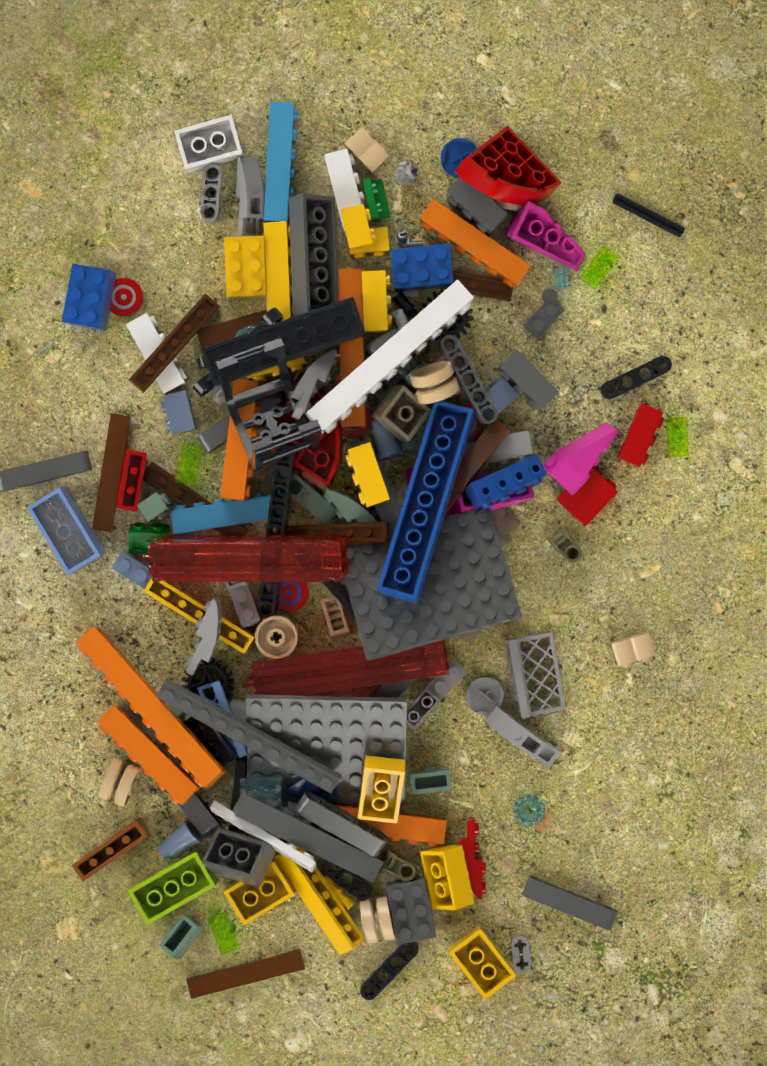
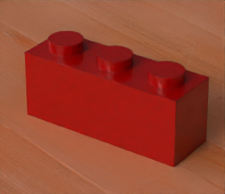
M643 403L639 404L617 459L636 467H641V464L645 465L649 457L647 450L649 446L653 447L657 438L654 435L657 428L660 429L665 418L662 417L664 412Z
M125 450L115 508L137 512L147 453Z

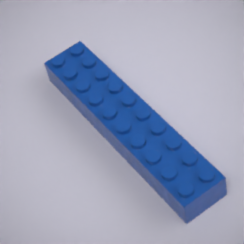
M443 401L434 402L377 587L380 594L418 604L475 414L473 409Z

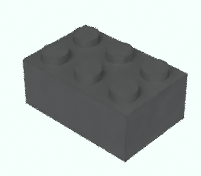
M460 177L447 190V203L454 209L459 208L462 211V217L469 223L473 221L477 226L476 228L489 237L505 221L507 213L489 196L478 191Z
M518 350L513 352L498 368L500 371L499 376L503 377L506 381L509 380L514 385L512 388L519 396L523 394L528 399L526 403L533 410L537 408L540 411L559 392Z
M217 828L201 864L211 873L260 888L276 851L267 842Z
M425 875L414 877L410 881L396 880L386 882L397 945L435 938L436 930Z

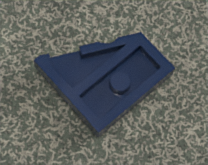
M302 777L285 787L286 794L301 799L305 791H310L330 803L339 799V794L335 789H333L332 793H329Z

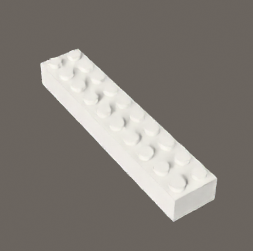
M457 279L306 413V417L310 422L317 419L322 430L321 434L325 431L329 434L336 427V422L340 418L345 420L352 413L351 408L355 405L357 407L361 406L367 400L366 395L368 393L374 394L382 387L381 382L384 379L389 381L396 374V368L399 366L405 367L413 358L411 355L421 353L426 348L428 340L433 342L441 335V329L444 326L448 329L455 322L456 316L459 313L461 316L465 314L472 306L471 301L474 297Z

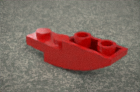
M467 817V837H459V845H462L465 854L471 889L477 899H482V894H486V882H482V874H486V862H483L482 857H475V854H479V843L475 842V835H479V823H475V817Z

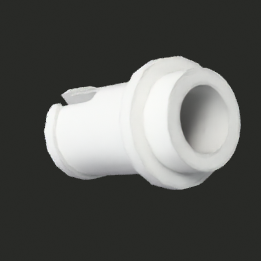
M397 309L391 313L398 327L397 331L401 330L408 323L403 309Z

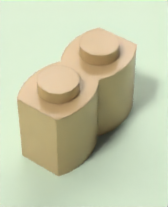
M361 127L345 143V147L373 174L389 158L387 154L389 150L383 143L378 144L374 140L375 135L368 128L364 130Z
M648 631L610 642L617 666H622V668L631 667L634 665L633 662L641 660V663L653 660L652 656L656 655Z

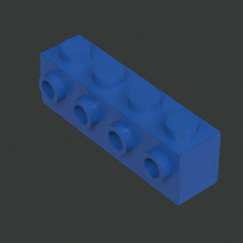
M534 454L470 483L465 488V492L475 511L480 508L486 510L494 505L493 502L497 500L501 503L509 499L513 493H516V495L523 493L527 490L526 487L530 485L532 487L543 483L542 479L547 475V472L537 454Z

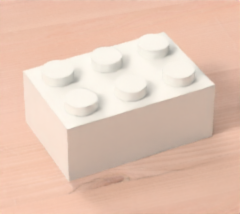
M232 115L174 131L187 173L204 169L209 164L218 165L236 160L237 157H244Z

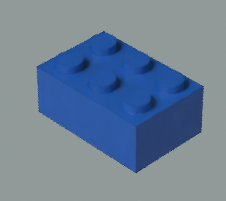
M450 244L391 250L395 292L449 287L454 283Z
M72 263L61 322L68 325L106 331L117 273L108 269Z

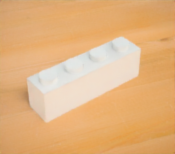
M344 149L324 154L344 234H346L340 209L365 203L362 191L358 192L357 184H360L357 172L353 173L352 165H355L353 154H348V150Z
M147 313L126 324L145 360L166 338L163 333L159 334L156 328L159 325L155 317H150ZM177 357L173 359L156 379L165 395L187 384L184 380L187 378L182 367L178 369L175 363Z

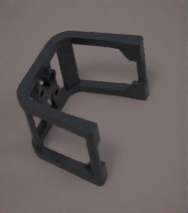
M281 337L215 361L227 409L255 471L262 469L265 464L307 448L315 449L320 446L322 430L317 419L308 422L303 413L296 422L291 424L281 423L279 427L277 426V422H281L284 415L294 412L298 402L297 399L291 397L294 390L289 378L285 348ZM263 352L266 358H276L280 379L235 396L232 395L229 376L239 368L238 361ZM285 391L290 405L284 407L274 406L270 411L256 413L252 419L242 422L237 410L238 408ZM266 424L267 430L261 431L257 437L249 438L246 429L251 427L262 429ZM304 437L306 439L305 442L263 457V453L274 450Z

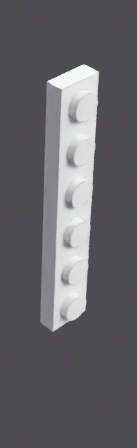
M214 800L210 806L211 812L252 837L267 842L275 851L308 871L313 872L316 862L312 855L306 852L302 854L297 851V847L290 842L284 843L280 840V837L267 833L263 829L236 817L234 812L230 810L231 807L222 801L218 803Z

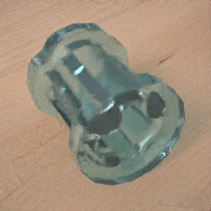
M570 268L553 269L556 282L554 290L571 289L569 284Z

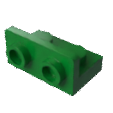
M370 178L363 179L371 221L390 218L383 180L371 181Z
M137 522L130 524L128 531L129 554H169L170 526L163 523L144 524Z

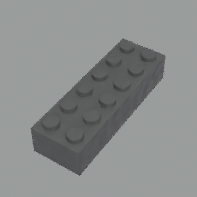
M302 193L289 198L293 316L339 302L335 197Z

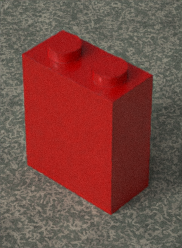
M597 466L591 468L588 473L590 477L573 496L564 490L556 498L583 526H586L618 493L615 489L617 485L610 479L606 481L601 476L603 472Z

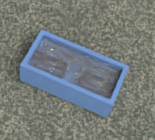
M66 486L57 488L27 507L67 575L77 572L106 554V551Z

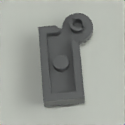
M546 289L543 292L542 300L544 304L524 325V328L537 339L545 333L565 310L556 302L558 294L554 289Z

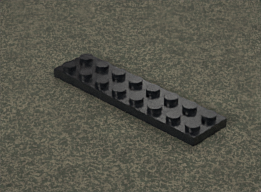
M354 297L204 347L201 350L213 385L217 387L221 384L215 361L261 345L262 343L281 337L288 363L364 337L366 332ZM263 352L238 361L239 368L229 376V381L232 382L276 367V358H266Z

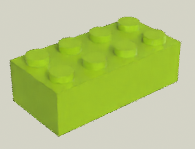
M199 848L128 889L129 895L147 925L216 886L218 881L214 874L201 864L204 857Z

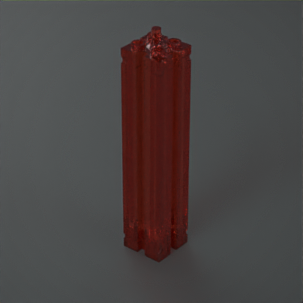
M161 535L150 542L148 554L140 555V562H153V564L149 565V575L152 576V582H342L344 577L349 575L347 535Z
M441 640L370 661L366 660L363 646L252 662L253 667H250L252 679L243 680L242 687H253V695L310 696L450 676L445 640Z

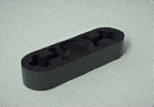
M325 860L323 869L328 876L358 900L365 901L370 898L372 889L369 883L346 869L337 878L335 875L338 872L334 869L328 870V863L331 862ZM336 865V868L340 871L342 867ZM346 873L353 876V881L350 884H345L342 881V876ZM356 880L360 881L357 883L360 888H367V895H359V889L354 887V890L351 889L355 885Z

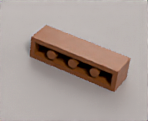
M138 817L75 861L72 867L81 880L85 881L148 837L150 831L141 818Z

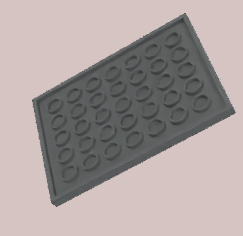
M480 508L476 511L473 509L444 517L418 604L380 594L377 590L394 532L389 533V543L348 544L336 548L367 661L522 618L490 508L486 510Z
M247 694V723L341 774L340 780L334 788L339 794V799L333 802L334 804H359L365 755L402 759L406 762L407 698ZM247 747V791L254 790L261 794V798L265 800L270 798L277 803H287V801L299 802L300 799L285 793V787L300 778V776ZM405 774L400 805L405 804Z

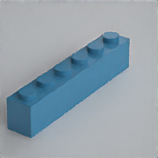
M270 101L264 206L265 223L287 221L289 223L290 219L289 198L294 196L291 180H295V168H292V160H296V148H293V140H297V128H294V121H298V109H295L294 103Z
M278 490V494L285 497L286 493H283V490ZM264 493L252 494V498L246 499V501L233 500L225 502V499L213 500L211 505L199 502L193 503L194 507L186 508V505L174 506V510L170 511L173 534L267 520L270 495L264 496ZM276 507V514L283 516V510L280 507Z

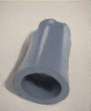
M377 420L370 422L379 461L389 460L404 454L398 439Z
M185 820L173 834L163 841V844L158 847V852L162 858L170 862L193 846L201 843L203 839L195 826L190 821Z

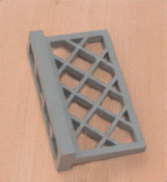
M553 632L504 640L517 717L527 718L533 715L565 710ZM548 637L549 646L546 650L537 645L540 639ZM527 641L532 644L527 654L520 650L519 642ZM535 647L543 652L538 662L529 657ZM546 655L552 659L553 663L549 670L540 665ZM527 659L536 664L530 674L523 668V664ZM538 666L547 672L541 682L532 676ZM549 674L556 681L552 689L543 684ZM530 678L539 683L533 693L527 689L526 685ZM541 686L550 691L544 701L536 696ZM552 694L559 698L560 706L552 707L547 704ZM533 698L542 703L539 709L535 711L530 709V702Z

